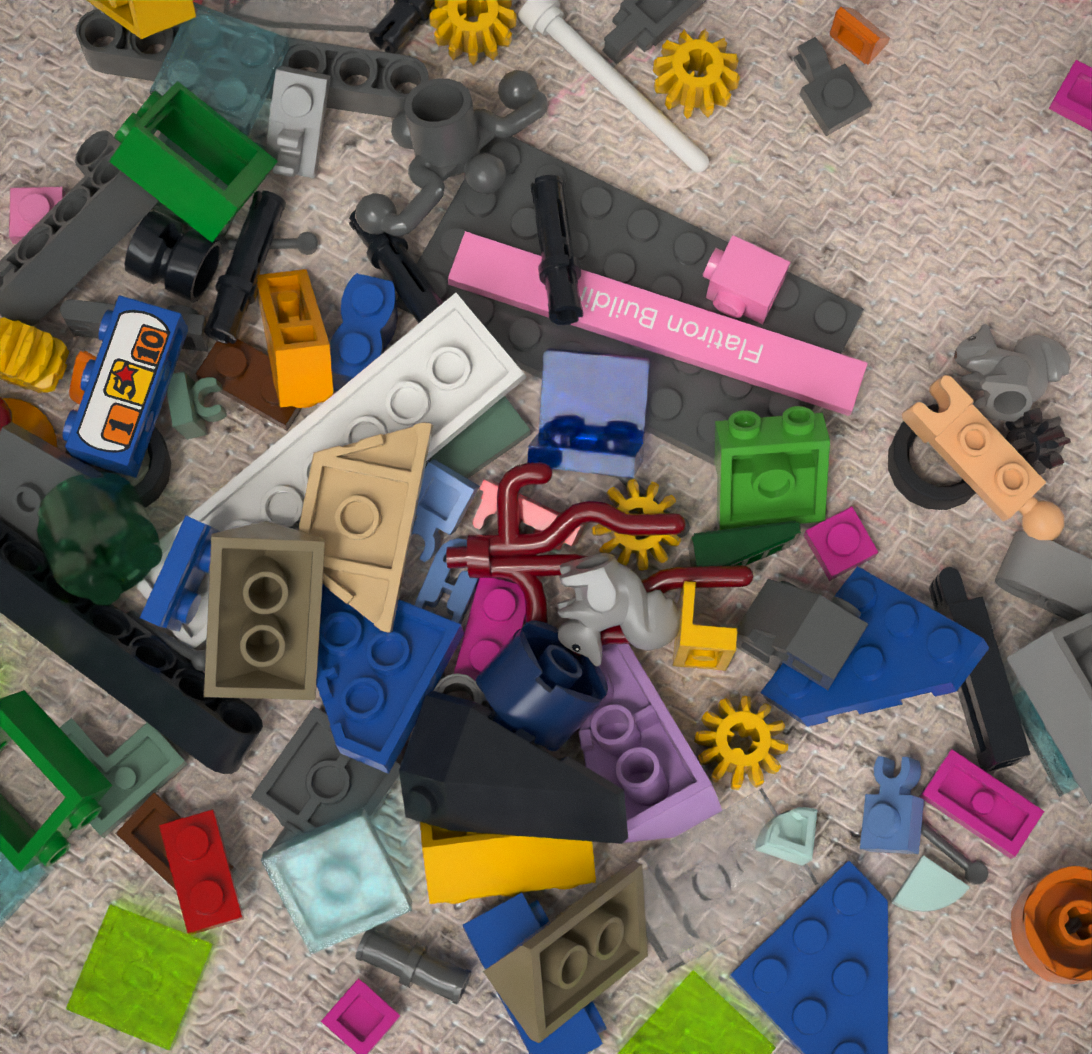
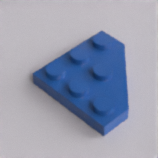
M857 566L834 597L841 598L856 607L861 612L859 619L868 623V626L829 690L782 663L760 693L767 702L809 727L826 723L829 716L854 710H857L859 714L902 705V699L932 692L936 697L957 692L988 651L989 646L984 638Z
M322 584L316 685L329 719L335 744L341 754L385 773H390L416 724L425 696L434 691L464 635L461 624L398 600L392 633L384 632Z
M847 861L729 975V978L801 1054H888V900L850 861Z

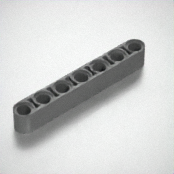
M99 9L87 12L80 18L76 26V36L88 65L95 71L104 74L175 84L178 81L183 86L272 99L275 72L279 66L295 69L311 67L317 70L316 73L331 76L326 108L395 118L399 112L404 111V103L408 94H402L395 90L399 84L410 82L418 86L425 81H429L428 71L419 59L400 54L191 22H183L140 39ZM110 36L114 38L106 46H93L94 42L101 37ZM150 45H164V48L156 54L148 55L143 53ZM202 52L215 53V56L209 61H193L194 57ZM260 59L266 62L262 68L257 70L243 68L251 60ZM352 75H362L367 78L363 84L358 86H351L344 82Z

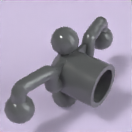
M514 70L504 75L499 82L498 94L502 103L509 109L514 110L505 117H500L486 109L474 110L469 89L461 82L452 79L437 78L425 81L413 88L406 96L404 111L399 112L392 121L391 133L399 146L414 150L415 158L409 165L408 174L410 180L422 190L398 215L394 203L388 196L379 193L364 196L357 204L355 213L356 221L362 230L376 235L384 232L393 236L409 234L439 203L444 194V181L448 177L465 173L466 181L473 191L481 194H490L498 191L505 182V165L498 156L490 153L480 154V152L494 137H511L540 119L547 112L549 106L547 97L538 90L535 78L530 73L521 70Z

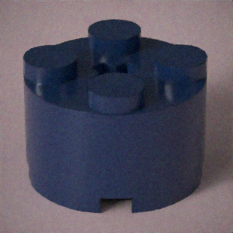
M535 620L527 622L521 629L516 631L475 679L477 686L484 693L487 701L496 712L493 716L494 722L513 733L521 728L536 737L534 743L554 752L558 751L599 707L602 699L608 692L607 681L599 666L593 665L588 657L582 654L578 657L572 650L565 647L558 638V628Z

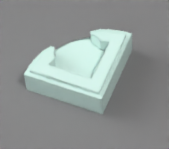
M798 807L774 817L760 831L755 844V850L801 866L812 861L818 810Z
M923 855L919 858L891 903L908 911H935L956 902L966 893L970 886Z

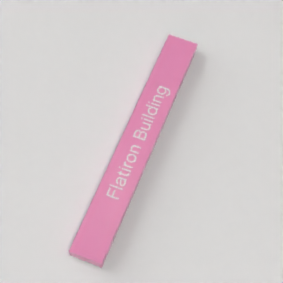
M465 231L448 276V285L549 318L547 291L545 285L539 279L538 272L542 256ZM581 269L578 289L583 307V317H578L579 321L570 325L847 416L851 415L868 364L867 362Z

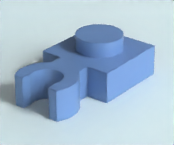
M435 459L428 462L424 471L416 510L417 518L414 521L412 534L420 535L425 541V549L419 558L423 562L432 558L440 548L441 538L438 532L439 529L448 535L456 532L480 487Z
M878 756L874 764V776L880 785L879 794H865L860 849L877 853L919 854L924 799L911 795V790L917 785L921 776L920 762L910 757H902L901 771L898 776L894 777L895 761Z

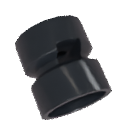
M151 211L142 219L130 241L125 257V271L153 285L163 280L165 289L168 292L194 303L202 297L214 277L222 253V242L218 239L210 242L195 229L184 233L180 222L159 212Z

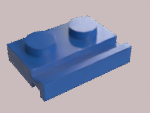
M185 515L141 613V619L177 632L180 631L183 623L188 625L193 620L201 602V594L197 593L205 573H210L211 534L221 531Z

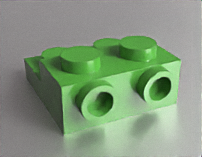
M794 406L786 409L782 416L759 417V415L751 411H737L728 420L715 421L714 463L717 472V521L719 530L795 520L799 524L825 521L830 438L823 412L814 413L809 408Z

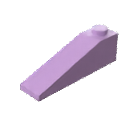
M629 644L603 645L602 663L599 667L607 681L608 692L602 699L599 707L579 727L580 744L584 753L585 766L624 789L628 839L624 843L676 837L723 810L711 781Z

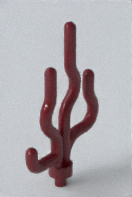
M525 463L514 466L507 471L498 484L496 496L498 535H468L467 546L447 547V568H467L469 578L510 579L518 584L523 591L526 623L535 620L548 624L547 599L539 576H561V564L588 556L579 554H537L550 552L555 549L581 524L589 522L598 523L617 534L631 536L676 535L685 529L686 522L684 517L678 513L628 514L606 502L585 501L572 504L565 509L542 532L520 534L518 504L520 489L525 485L546 484L551 480L553 474L551 467L546 463ZM743 565L675 567L659 570L641 582L647 593L661 590L663 594L669 590L682 589L684 581L696 582L695 588L745 587L753 581V572L749 567ZM620 625L600 632L602 646L631 644L627 641ZM574 652L578 657L581 656V654Z

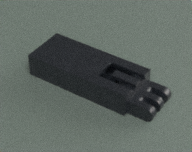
M946 567L929 586L935 611L984 638L989 646L988 651L957 691L979 766L985 772H990L1016 765L1031 754L983 596L968 600L959 571L953 567Z

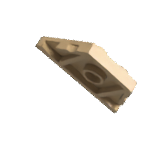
M423 422L399 431L361 439L359 442L314 452L298 531L315 535L325 540L322 584L384 632L392 633L434 426L430 423Z

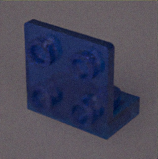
M548 348L543 354L539 432L528 445L527 463H546L551 469L634 478L643 463L650 360L642 357Z

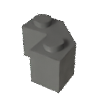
M767 579L737 627L736 648L775 672L783 662L829 690L863 635L868 623L859 619L861 612L856 607L841 598L833 597L830 601L820 594L800 589L789 582Z

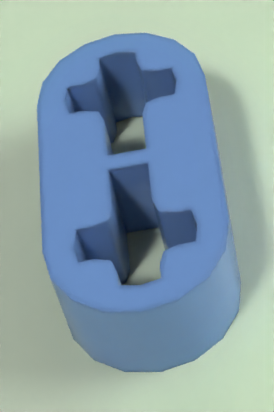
M458 538L444 543L437 551L415 601V606L425 609L426 606L435 608L442 594L446 593L450 595L447 602V613L453 616L452 621L462 624L476 591L479 578H469L468 571H462L458 576L455 586L447 583L451 573L450 568H447V563L445 562L447 547L467 546V540Z

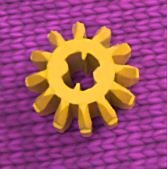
M434 0L437 9L430 12V25L436 29L434 40L438 47L449 45L448 51L452 60L466 52L468 53L469 62L474 65L478 60V53L484 52L487 57L494 61L498 55L497 45L509 47L512 41L510 29L516 26L517 14L514 10L510 9L512 7V0ZM468 17H478V21L469 22Z
M706 28L700 32L698 39H692L684 29L679 34L678 44L666 40L662 45V57H657L653 64V72L658 76L654 81L656 94H667L665 106L668 110L675 108L679 104L683 105V114L686 119L692 116L694 108H700L702 113L709 118L713 114L714 104L726 107L731 100L730 91L737 89L740 76L734 71L738 65L737 54L725 53L727 48L725 37L714 43L708 42L709 33ZM695 71H698V77H694Z
M5 317L0 318V379L8 384L37 393L55 391L58 381L62 380L67 368L65 363L69 350L63 341L53 337L51 333L37 329L35 326L26 325L18 320L12 321Z
M635 479L627 482V500L615 487H611L607 491L608 498L616 508L628 514L632 511H639V514L664 513V510L670 508L676 502L673 495L665 497L659 504L653 501L659 489V485L655 482H651L648 485L644 497H639V485ZM600 524L593 526L591 529L594 536L610 534L612 538L600 547V553L609 554L618 546L622 551L617 558V562L624 566L628 564L631 553H635L636 566L639 571L648 569V550L660 564L668 560L667 553L659 544L660 541L677 547L681 542V538L677 535H647L645 539L637 540L635 536L617 534Z
M742 696L738 705V712H735L727 698L720 700L718 708L721 717L706 711L701 718L703 724L711 731H699L694 736L695 743L711 747L698 755L697 760L700 765H707L713 761H716L718 764L713 770L710 779L717 783L721 780L725 771L732 773L730 784L733 790L741 788L744 773L747 774L754 787H760L764 783L761 768L768 773L777 774L781 765L772 755L785 754L788 750V743L771 738L784 730V722L778 720L768 725L765 723L764 720L772 709L767 703L760 707L757 714L751 713L752 702L750 696ZM737 731L741 738L749 736L752 738L753 742L747 750L750 754L745 755L741 748L731 749L728 744L734 736L733 732Z

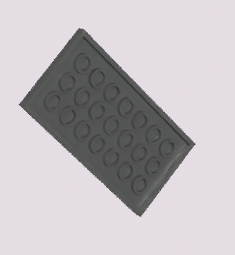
M512 136L507 138L494 137L480 152V154H494L504 163L506 178L502 187L493 193L481 194L473 191L465 178L417 263V266L426 276L442 302L444 303L454 293H457L520 369L714 466L715 421L728 420L737 411H751L759 415V417L782 416L783 412L790 407L803 406L813 410L815 405L573 325H557L552 323L548 317L448 285V276L465 231L541 256L535 207L530 185L532 182L535 183L537 177L557 175L564 181L574 257L579 260L582 270L842 354L864 308L787 272L783 285L763 324L743 315L740 318L728 316L716 309L713 301L706 298L710 280L704 278L703 273L715 248L725 251L729 242ZM398 296L396 300L397 307L412 314L401 297Z

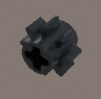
M1035 408L1024 412L1023 418L1020 417L1015 422H1005L1010 430L1005 439L1041 475L1045 473L1046 468L1053 469L1064 464V460L1059 453L1063 450L1064 445L1071 442V439L1065 437L1064 431L1059 425L1061 421L1059 416L1052 419H1043L1041 409Z

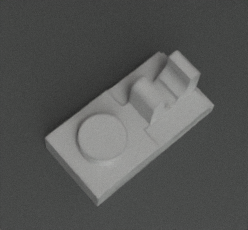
M279 66L276 69L265 149L268 154L278 161L272 169L273 173L289 177H295L296 175L309 178L316 177L331 80L330 75Z

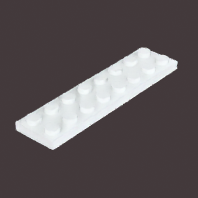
M454 293L188 517L219 531L263 521L298 530L314 452L359 442L361 439L379 434H388L425 422L434 425L427 456L428 460L527 377L459 295ZM182 522L124 569L125 573L147 600ZM205 573L197 593L201 594V602L193 620L188 625L183 623L179 632L171 630L180 642L196 651L206 646L209 594L208 573Z

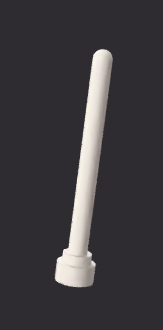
M558 0L526 1L519 11L517 18L532 33L539 31L543 36L549 34L690 169L699 173L708 168L709 159L707 155L562 19L564 13L559 9L560 2Z

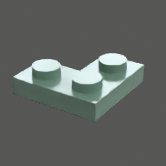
M72 718L60 727L113 785L98 802L103 807L102 811L90 823L103 838L187 765L184 759L158 730L148 723L143 725L108 757L104 755Z

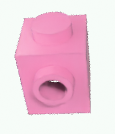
M732 235L725 251L715 248L705 268L703 277L710 280L706 298L713 301L716 309L728 316L740 318L743 315L763 324L783 285L791 262Z

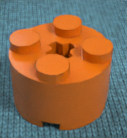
M1065 867L1039 878L1022 892L1011 910V932L1016 950L1024 963L1047 982L1078 984L1092 980V869L1087 867ZM1078 917L1082 927L1076 933L1069 934L1065 924L1069 919Z

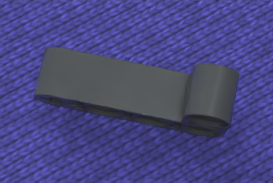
M98 131L85 140L75 157L76 166L84 174V177L0 260V315L12 321L18 320L29 326L37 324L157 204L158 200L109 162L121 144L109 131Z

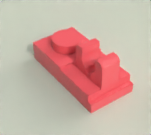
M484 479L479 488L484 492L472 522L473 526L479 530L485 527L487 519L491 515L497 514L496 496L499 483L492 479ZM521 493L518 494L519 526L523 521V523L535 528L533 533L542 532L560 514V512ZM581 524L563 543L570 546L577 545L586 525ZM563 543L557 546L555 549L560 550Z

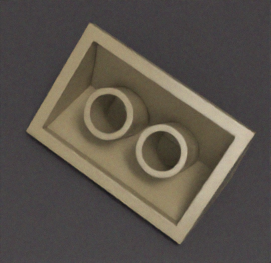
M269 521L211 534L204 697L315 700L324 538Z
M632 861L483 971L531 1040L537 1043L542 1042L648 956L642 864Z

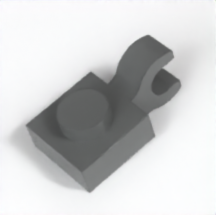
M816 37L797 47L800 54L794 56V62L809 82V84L802 87L799 95L825 136L869 113L872 104L846 64L832 70L827 54Z

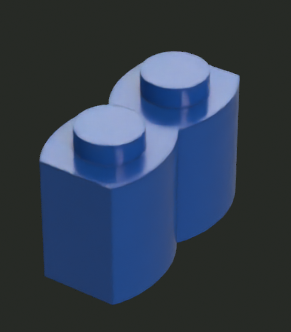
M356 273L348 282L341 300L343 323L337 328L330 341L334 391L340 390L383 354L384 349L392 340L398 322L393 281Z

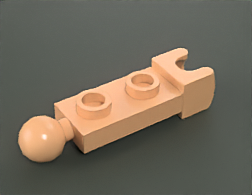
M943 375L929 387L930 394L938 403V413L933 412L921 402L915 403L902 412V419L924 443L929 442L1002 521L1010 519L1019 511L1023 515L1022 528L1029 537L1051 541L1059 537L1064 528V514L1060 507L1049 501H1038L1034 497V494L1046 481L972 404L974 400L951 376Z

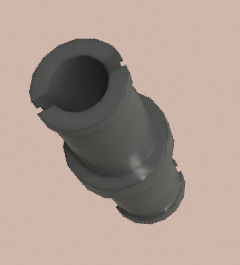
M369 926L365 931L355 955V959L359 961L363 960L400 977L399 983L410 988L413 984H416L451 1000L456 1005L465 992L472 972L427 953L428 947L417 942L413 947L376 930L372 926Z

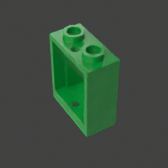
M178 81L163 96L155 90L144 102L137 114L133 112L126 119L114 136L121 144L109 160L110 163L210 242H213L278 162ZM159 130L227 184L228 187L222 190L154 136L155 132Z
M25 690L0 698V753L13 740L65 796V799L36 832L0 793V851L20 873L41 863L45 867H49L63 857L71 847V843L67 839L75 829L81 830L99 815L103 807L98 802L113 786Z

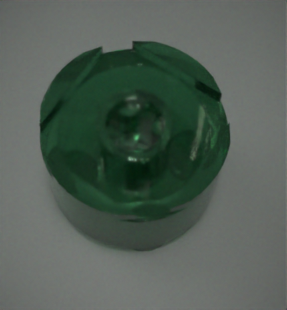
M101 472L103 478L85 479L84 475L81 474L59 483L44 497L37 512L39 521L36 532L57 583L64 590L75 596L91 599L97 605H107L115 602L121 596V593L141 582L151 569L160 563L163 554L159 536L137 490L128 480L113 473Z

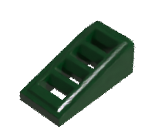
M795 520L694 533L688 546L691 567L747 566L794 545L801 533L800 524Z

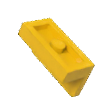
M684 581L677 602V609L681 614L679 632L674 639L673 666L726 671L736 651L737 628L693 625L696 582Z

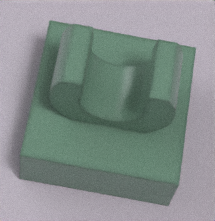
M185 371L172 375L167 389L172 427L187 440L207 435L205 420L217 422L227 416L226 409L221 405L204 407L205 397L209 393L221 391V383L212 377L202 378L195 382Z

